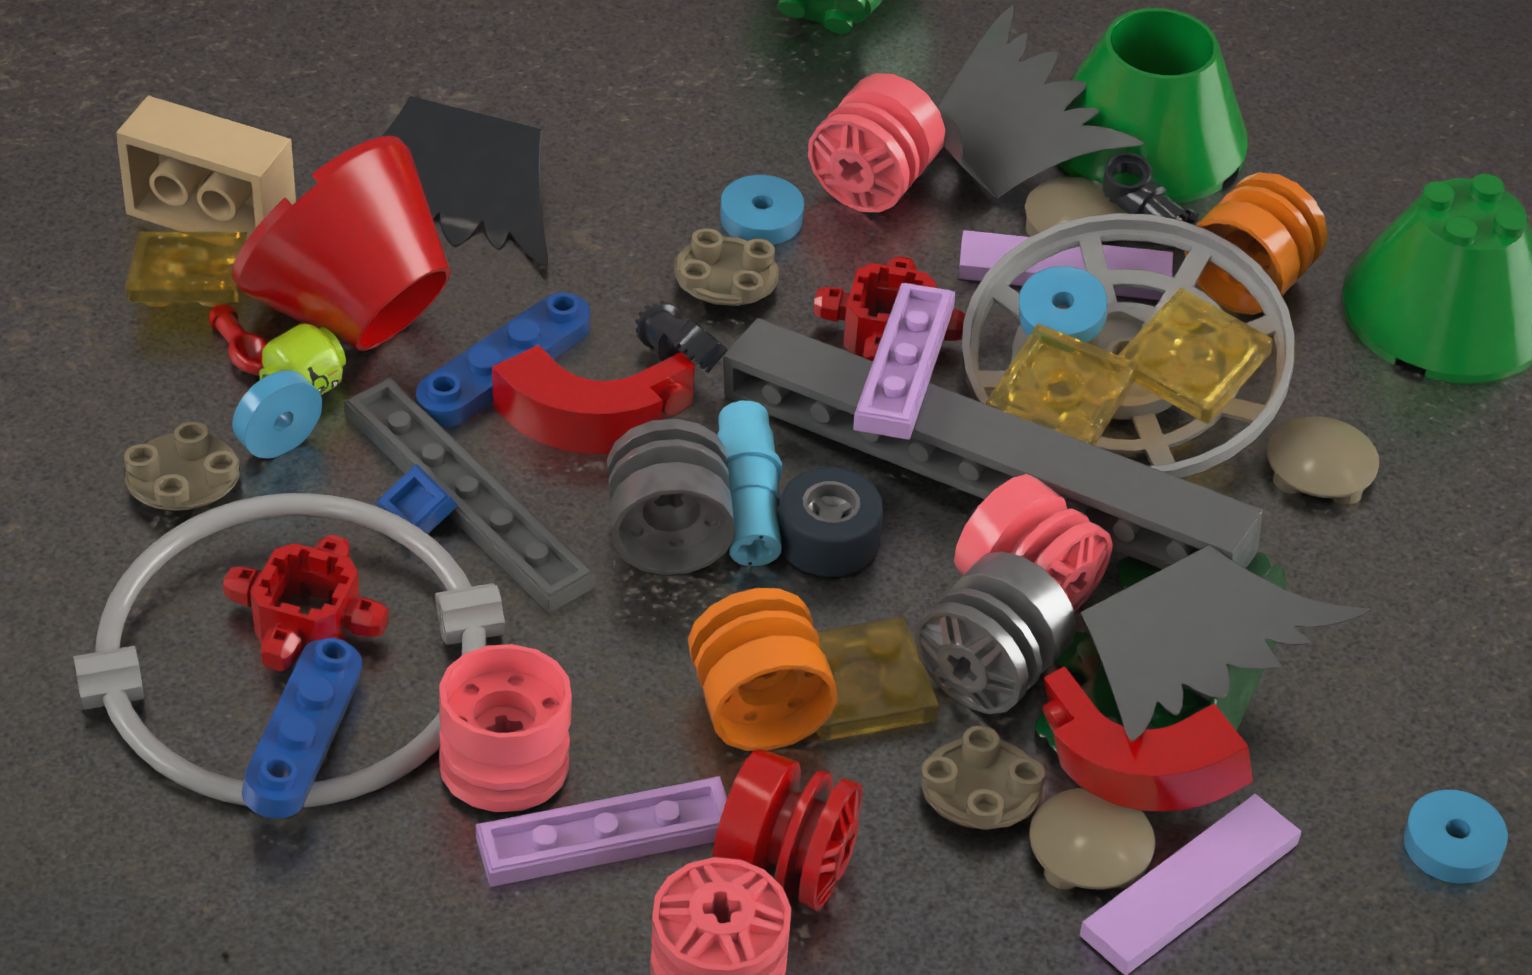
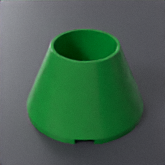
M1143 8L1127 12L1116 18L1068 80L1085 82L1086 88L1064 111L1075 108L1098 109L1099 113L1085 122L1083 126H1098L1123 132L1140 140L1144 145L1096 151L1063 161L1059 165L1071 177L1081 178L1082 175L1087 179L1103 184L1107 161L1118 153L1129 152L1138 154L1148 161L1152 170L1151 178L1166 188V196L1177 204L1195 201L1216 193L1222 189L1224 180L1234 172L1239 173L1245 161L1248 146L1246 127L1216 36L1200 20L1186 13L1171 9ZM1120 172L1113 177L1118 183L1127 186L1135 185L1141 181L1139 177L1135 174H1129V172Z

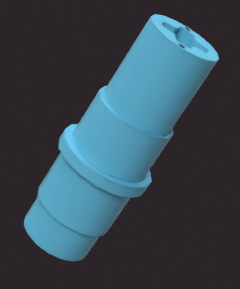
M737 401L730 403L720 411L718 416L719 432L717 434L727 452L729 486L733 508L734 538L729 546V552L732 559L741 565L762 566L776 560L781 554L778 482L782 478V462L778 454L775 453L774 436L769 425V415L766 408L753 401Z

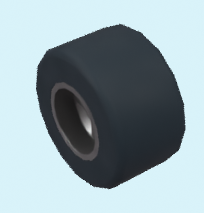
M819 467L800 473L786 484L779 498L778 515L781 551L787 561L801 571L820 577H841L860 571L873 560L880 546L883 507L882 497L870 481L856 472L839 467Z

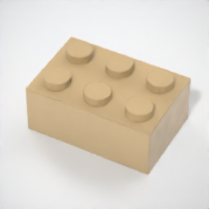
M149 95L116 132L127 215L241 250L255 228L284 197L292 205L296 202L292 143L290 138Z

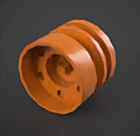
M1263 172L1244 177L1196 225L1233 243L1255 260L1276 284L1282 296L1323 254L1328 238L1325 217L1314 198L1298 183L1279 174ZM1209 261L1197 282L1199 288L1217 304L1235 313L1254 315L1263 312L1259 303L1244 285L1223 268Z
M754 588L734 593L711 605L694 622L688 636L690 657L693 666L696 668L699 684L704 690L705 703L714 731L727 745L745 751L756 749L769 751L789 746L816 732L831 717L838 701L836 683L826 655L820 649L817 630L813 627L809 608L797 595L779 588Z

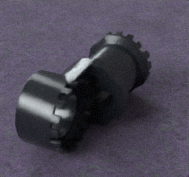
M1126 152L1118 153L1107 161L1102 189L1103 192L1105 191L1104 195L1107 198L1110 197V202L1115 203L1128 214L1155 215L1181 220L1196 226V223L1199 221V214L1193 209H1183L1166 196V188L1151 178L1152 170L1145 158L1138 154ZM1120 172H1129V174H1135L1141 181L1135 185L1127 186L1118 183L1113 177ZM1163 245L1167 249L1175 250L1176 248L1173 246Z
M661 301L660 305L657 303H652V306L646 305L644 307L646 310L644 312L640 311L638 314L640 319L635 321L638 325L636 327L637 338L645 346L655 349V354L661 362L682 352L688 359L693 360L696 365L699 364L701 369L709 373L728 350L692 319H681V313L677 308L666 301Z

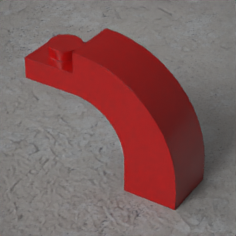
M537 345L492 366L493 407L515 429L537 442L576 453L609 454L615 441L631 428L652 420H663L669 416H675L693 405L695 364L681 352L630 377L611 381H598L582 378L566 371Z
M1065 666L1044 677L1049 703L1043 705V712L1054 733L1060 766L1071 779L1091 794L1110 803L1131 809L1176 811L1217 801L1253 782L1248 745L1215 703L1174 725L1145 730L1137 739L1130 741L1125 733L1124 726L1109 720L1100 713Z

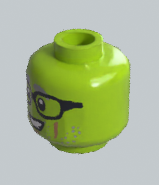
M302 323L271 340L263 348L262 363L264 368L259 371V376L261 380L279 371H296L302 374L319 391L320 395H323L341 382L342 367L346 364V357L340 342L330 330L323 327L318 329L314 325Z

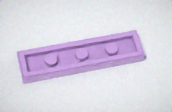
M963 230L958 279L982 281L986 273L1007 252L1029 237ZM1102 245L1108 270L1142 269L1163 273L1172 277L1173 252ZM1080 246L1064 250L1038 262L1019 275L1010 285L1023 286L1032 275L1050 267L1070 266L1085 270ZM1114 288L1116 296L1160 300L1164 294L1143 288Z
M901 283L854 413L853 430L910 440L954 309L955 292Z
M713 777L476 824V840L489 886L494 887L715 842L717 828L727 796L720 777Z
M1254 794L1085 919L1081 925L1080 936L1120 972L1128 975L1297 846L1301 830L1257 794Z

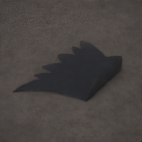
M410 96L398 116L382 136H396L410 149L432 217L434 218L440 213L441 225L448 241L452 245L458 246L472 234L481 221H484L488 238L496 249L502 248L508 232H511L516 242L533 260L545 267L548 266V252L541 204L540 146L542 129Z

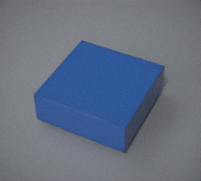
M418 464L414 465L375 502L377 507L400 516L427 534L458 506L453 498Z

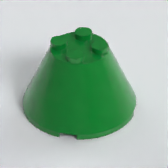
M1478 174L1473 179L1455 178L1427 183L1423 188L1422 194L1357 255L1350 264L1345 274L1341 292L1342 309L1345 318L1362 343L1385 361L1395 365L1398 358L1414 366L1426 369V378L1453 383H1482L1500 380L1515 375L1532 365V231L1523 206L1513 195L1504 190L1505 185L1500 178L1490 174Z

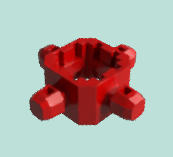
M896 256L888 261L887 265L871 263L857 269L850 293L844 292L843 288L823 287L817 289L813 314L821 319L836 323L839 320L845 321L843 345L850 353L874 361L901 283L936 288L937 283L926 272L916 271L917 267L911 258ZM876 307L885 308V313H888H878L877 317L868 316L869 312L875 313ZM953 309L943 341L955 342L962 340L963 322L966 315L964 312Z
M329 534L319 540L314 548L296 543L280 547L273 551L262 572L261 569L239 566L230 568L224 578V595L231 601L248 607L252 606L254 632L261 642L262 664L270 669L277 671L287 669L294 664L305 646L312 641L337 638L345 642L350 631L354 635L377 637L382 636L388 626L389 609L381 602L367 597H360L358 571L350 559L349 542L344 537ZM308 589L311 590L312 597L330 601L332 597V605L325 603L321 610L311 608L309 614L305 615L301 614V607L283 602L281 604L280 598L288 600L291 594L301 596L303 590Z

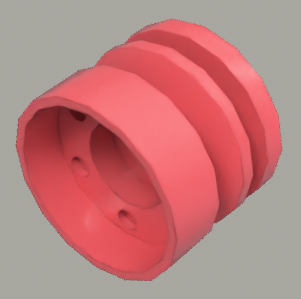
M874 73L860 80L844 97L840 105L833 109L828 117L816 128L809 139L808 158L815 177L823 188L840 203L860 212L879 213L893 207L910 188L915 179L936 158L944 146L945 127L940 111L929 95L913 82L894 74Z
M1025 474L1011 478L996 488L977 507L964 526L958 540L954 563L958 573L963 576L985 554L1004 551L1023 556L1043 568L1062 587L1075 613L1088 600L1101 581L1110 562L1113 543L1110 534L1103 528L1089 522L1088 517L1082 512L1072 508L1068 509L1064 498L1039 479Z
M514 644L489 645L463 654L447 667L439 684V716L441 726L439 731V763L441 779L454 796L472 807L493 812L523 811L542 804L562 788L569 771L568 751L570 749V738L568 730L571 725L572 693L569 676L556 660L532 648Z
M714 857L688 863L666 878L654 898L650 975H786L791 906L783 887L764 869L738 859Z

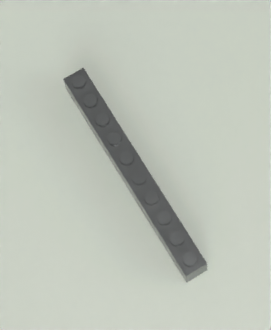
M757 318L723 355L724 397L736 402H757L764 406L771 416L983 499H986L996 488L1011 478L1025 474L1031 475L1064 498L1068 509L1072 508L1082 512L1088 517L1089 522L1099 525L1108 532L1113 543L1112 550L1158 568L1164 569L1211 545L1227 558L1246 569L1258 552L1263 509L931 383L928 384L910 440L853 430L854 413L873 361L763 319Z

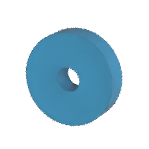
M750 175L733 181L722 193L720 221L725 231L732 237L746 241L764 239L775 245L793 238L802 227L804 198L798 188L782 178L770 175Z
M1070 266L1050 267L1032 275L1021 288L1019 294L1020 324L1030 338L1042 345L1059 349L1084 345L1093 340L1102 331L1106 323L1107 294L1105 288L1095 276L1085 270ZM1064 305L1068 306L1069 308L1060 309L1057 308V306Z
M286 370L270 374L253 385L240 400L233 416L232 428L234 435L252 455L258 458L270 459L279 457L299 446L313 431L322 411L321 395L302 374L296 371Z
M1438 790L1424 795L1412 806L1404 829L1403 840L1409 857L1425 873L1445 882L1468 884L1481 881L1496 871L1507 845L1508 831L1500 813L1484 799L1460 790ZM1449 834L1457 835V836L1461 837V839H1460V838L1452 837V836L1449 835Z

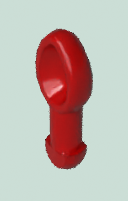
M226 304L216 305L210 310L209 323L213 330H218L229 344L228 356L231 362L241 371L259 376V371L264 368L262 351L268 342L257 334L246 332L238 321V314L231 306Z

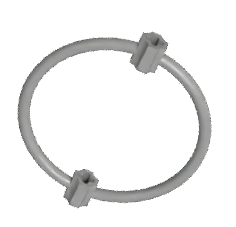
M281 493L234 501L210 509L171 529L139 555L121 576L110 594L101 615L96 636L95 653L73 656L82 710L105 706L111 721L120 735L136 754L156 771L175 783L204 796L223 802L247 806L242 798L244 780L230 778L209 771L173 752L143 724L130 703L131 701L144 699V692L135 646L120 648L123 627L140 591L166 562L185 548L209 535L239 524L261 519L309 516L330 518L370 528L392 538L420 557L444 584L447 591L435 593L439 629L442 640L446 645L462 642L461 656L486 646V638L505 635V620L498 586L494 583L472 586L454 558L435 539L400 516L374 505L349 498L312 493ZM439 712L420 734L389 757L367 768L344 776L315 781L302 808L329 805L362 796L402 778L420 766L440 748L439 731L441 726Z

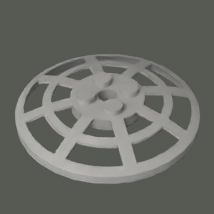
M1116 213L1089 216L1055 225L1029 237L1007 252L986 273L971 297L963 322L962 361L966 383L974 400L994 407L986 391H1018L1022 401L1033 416L1047 428L1113 453H1146L1152 465L1149 467L1178 478L1203 472L1230 459L1252 443L1277 414L1287 395L1294 368L1295 334L1289 309L1276 284L1262 267L1239 247L1209 230L1181 220L1149 214ZM1117 240L1147 241L1173 246L1189 253L1175 277L1142 269L1108 270L1102 242ZM1080 246L1085 270L1101 282L1107 294V318L1102 331L1093 340L1084 345L1061 349V365L1059 368L1029 370L1028 355L1033 339L1026 334L1020 324L1012 345V371L980 370L978 361L980 336L987 315L993 305L997 303L1019 319V293L1009 287V285L1019 275L1038 262L1064 250ZM1209 261L1223 268L1244 285L1259 303L1265 316L1234 328L1230 318L1221 307L1203 291L1195 287ZM1114 288H1143L1164 294L1156 307L1141 303L1117 302ZM1184 303L1201 314L1212 326L1216 334L1191 342L1186 330L1175 319ZM1273 335L1276 346V374L1270 396L1265 405L1234 398L1242 377L1243 353L1241 348ZM1130 354L1140 359V362L1134 366L1125 367L1116 364L1113 359ZM1221 354L1225 355V376L1218 393L1190 383L1194 362ZM1067 388L1071 396L1082 406L1068 422H1065L1044 404L1036 390ZM1177 401L1204 411L1189 424L1167 434L1162 433L1156 418V414L1167 410ZM1102 416L1114 419H1132L1140 439H1111L1088 432ZM1221 416L1251 423L1228 442L1196 457L1175 462L1169 449L1199 436L1214 425Z

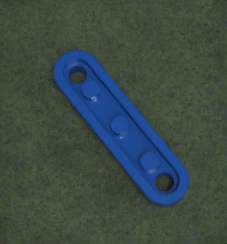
M566 292L545 297L424 378L416 389V403L441 427H453L463 423L493 402L492 366L537 345L555 360L584 340L590 332V307L588 303L581 297Z
M325 638L312 641L305 646L245 772L242 798L245 804L259 815L268 818L290 817L301 810L357 687L362 668V658L359 652L343 640Z

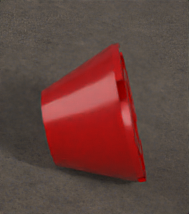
M381 136L368 140L335 157L311 174L318 184L306 192L293 205L284 197L266 215L244 243L232 268V280L243 294L302 323L314 325L318 329L321 327L327 328L339 341L359 351L375 348L388 341L415 321L435 301L448 283L451 271L410 149L396 136Z

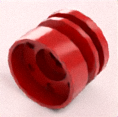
M763 749L753 750L741 767L726 800L716 832L712 858L743 860L764 869L767 873L771 871L773 866H776L775 880L783 887L787 899H791L799 889L798 899L800 905L814 911L820 910L830 897L837 881L843 875L856 843L863 795L861 783L847 778L841 779L832 791L833 778L831 773L820 770L816 771L802 793H799L801 769L798 761Z

